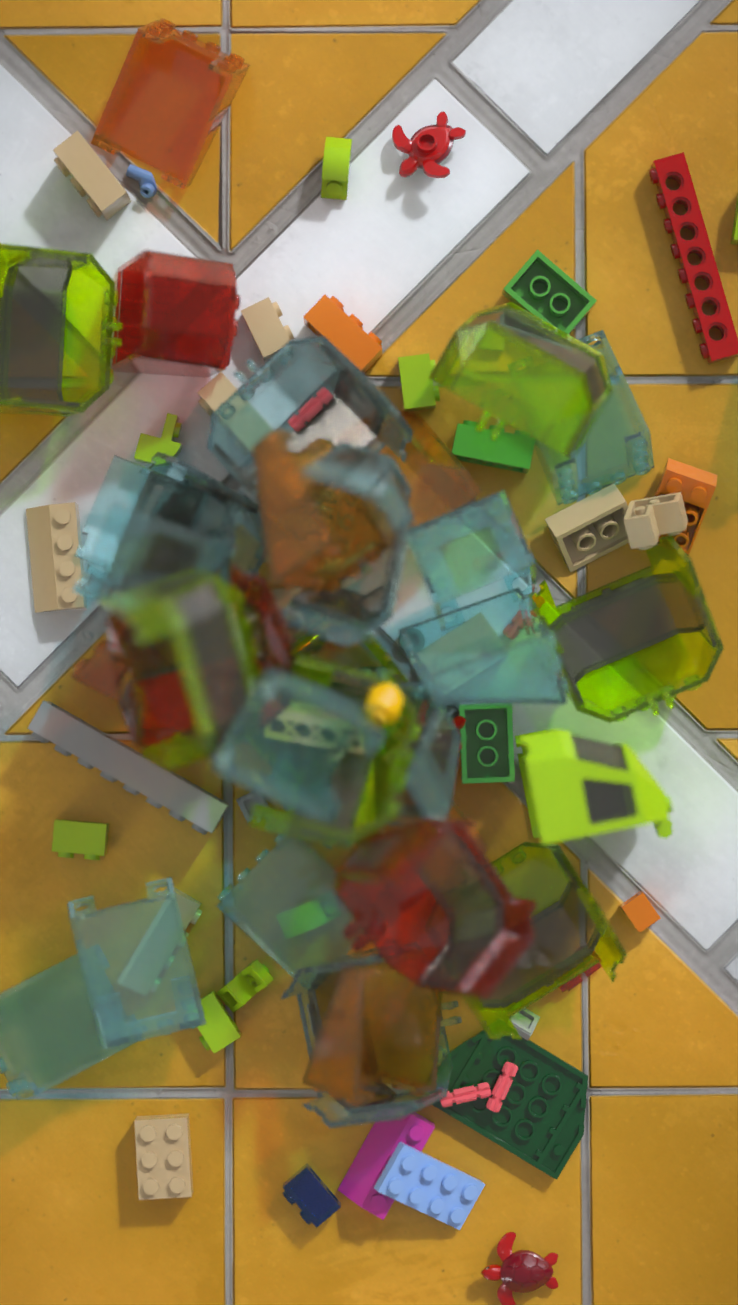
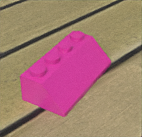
M388 1097L338 1190L361 1208L384 1220L395 1199L378 1192L374 1188L399 1142L422 1151L435 1128L434 1122Z

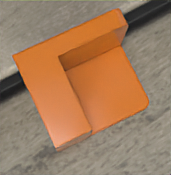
M639 891L619 905L638 932H642L661 919L642 891Z

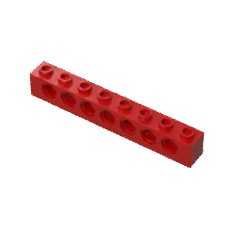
M682 152L654 160L651 165L652 169H649V176L652 184H657L659 194H656L657 204L660 210L664 209L666 219H663V224L667 235L671 234L673 244H670L673 258L679 260L681 268L678 269V276L681 284H685L688 293L685 294L688 309H693L695 319H692L695 333H700L702 344H699L701 356L703 359L707 358L708 364L737 357V334L685 154ZM674 179L678 182L679 188L677 190H670L666 187L665 181ZM682 204L686 209V214H675L673 205ZM685 228L691 230L693 239L684 240L680 236V230ZM691 253L697 254L700 258V264L691 265L687 260V255ZM695 279H704L708 285L707 289L698 290L694 284ZM702 304H712L715 313L710 316L705 315L702 311ZM711 328L719 329L722 333L721 340L715 341L711 339L709 330Z

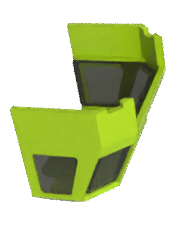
M548 729L515 736L516 747H522V753L517 754L532 834L533 838L541 837L542 845L650 823L654 824L658 837L667 839L669 836H672V822L668 820V813L673 812L670 796L665 795L662 788L627 743H614L611 745L571 735L570 731L560 729Z

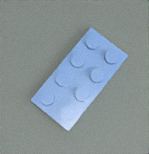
M399 1142L374 1188L392 1199L460 1230L486 1184L407 1144Z

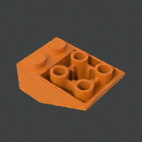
M668 458L654 497L681 492L688 523L686 530L678 535H659L657 544L688 555L690 554L715 491L718 475Z

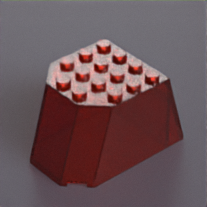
M143 250L120 266L117 272L111 371L208 378L226 370V367L230 364V352L234 337H237L239 329L238 321H235V313L240 307V294H237L236 273L233 264Z

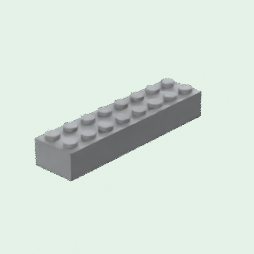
M50 701L42 702L28 726V729L33 731L31 736L43 743L51 741L56 744L54 747L56 751L65 756L73 754L79 757L77 760L79 764L88 769H93L94 767L100 769V775L111 782L121 781L124 783L123 789L134 795L142 793L147 796L146 802L158 809L162 806L170 809V816L181 822L185 819L193 823L192 828L204 835L207 832L213 833L230 805Z

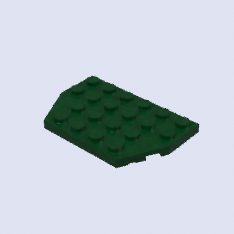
M496 1021L447 1053L421 1098L557 1180L584 1135L588 1075L531 1040H526L509 1030L503 1023ZM508 1061L518 1066V1071L515 1077H512L513 1082L505 1100L502 1099L501 1101L503 1104L498 1113L486 1108L489 1097L482 1099L477 1097V1100L461 1104L452 1103L453 1106L445 1108L441 1106L440 1093L447 1091L452 1093L455 1089L472 1085L477 1087L478 1084L484 1082L489 1084L492 1092L499 1075L503 1073L502 1068L505 1062Z

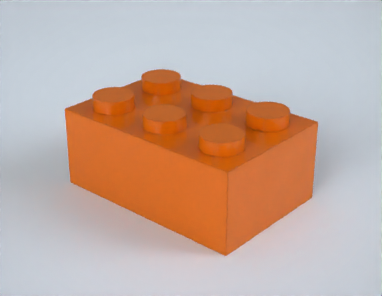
M324 294L303 316L304 324L352 370L362 377L382 356V341L373 332L367 334L363 330V323L355 315L351 314L348 316L344 312V305L336 297L332 296L329 298Z

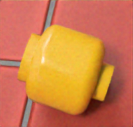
M388 683L376 685L368 693L364 705V713L375 725L384 726L392 724L399 717L403 705V696L394 685Z

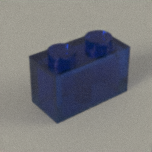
M308 1163L283 1183L285 1191L282 1194L291 1205L296 1203L302 1210L299 1214L308 1225L313 1223L317 1228L341 1208V1202Z

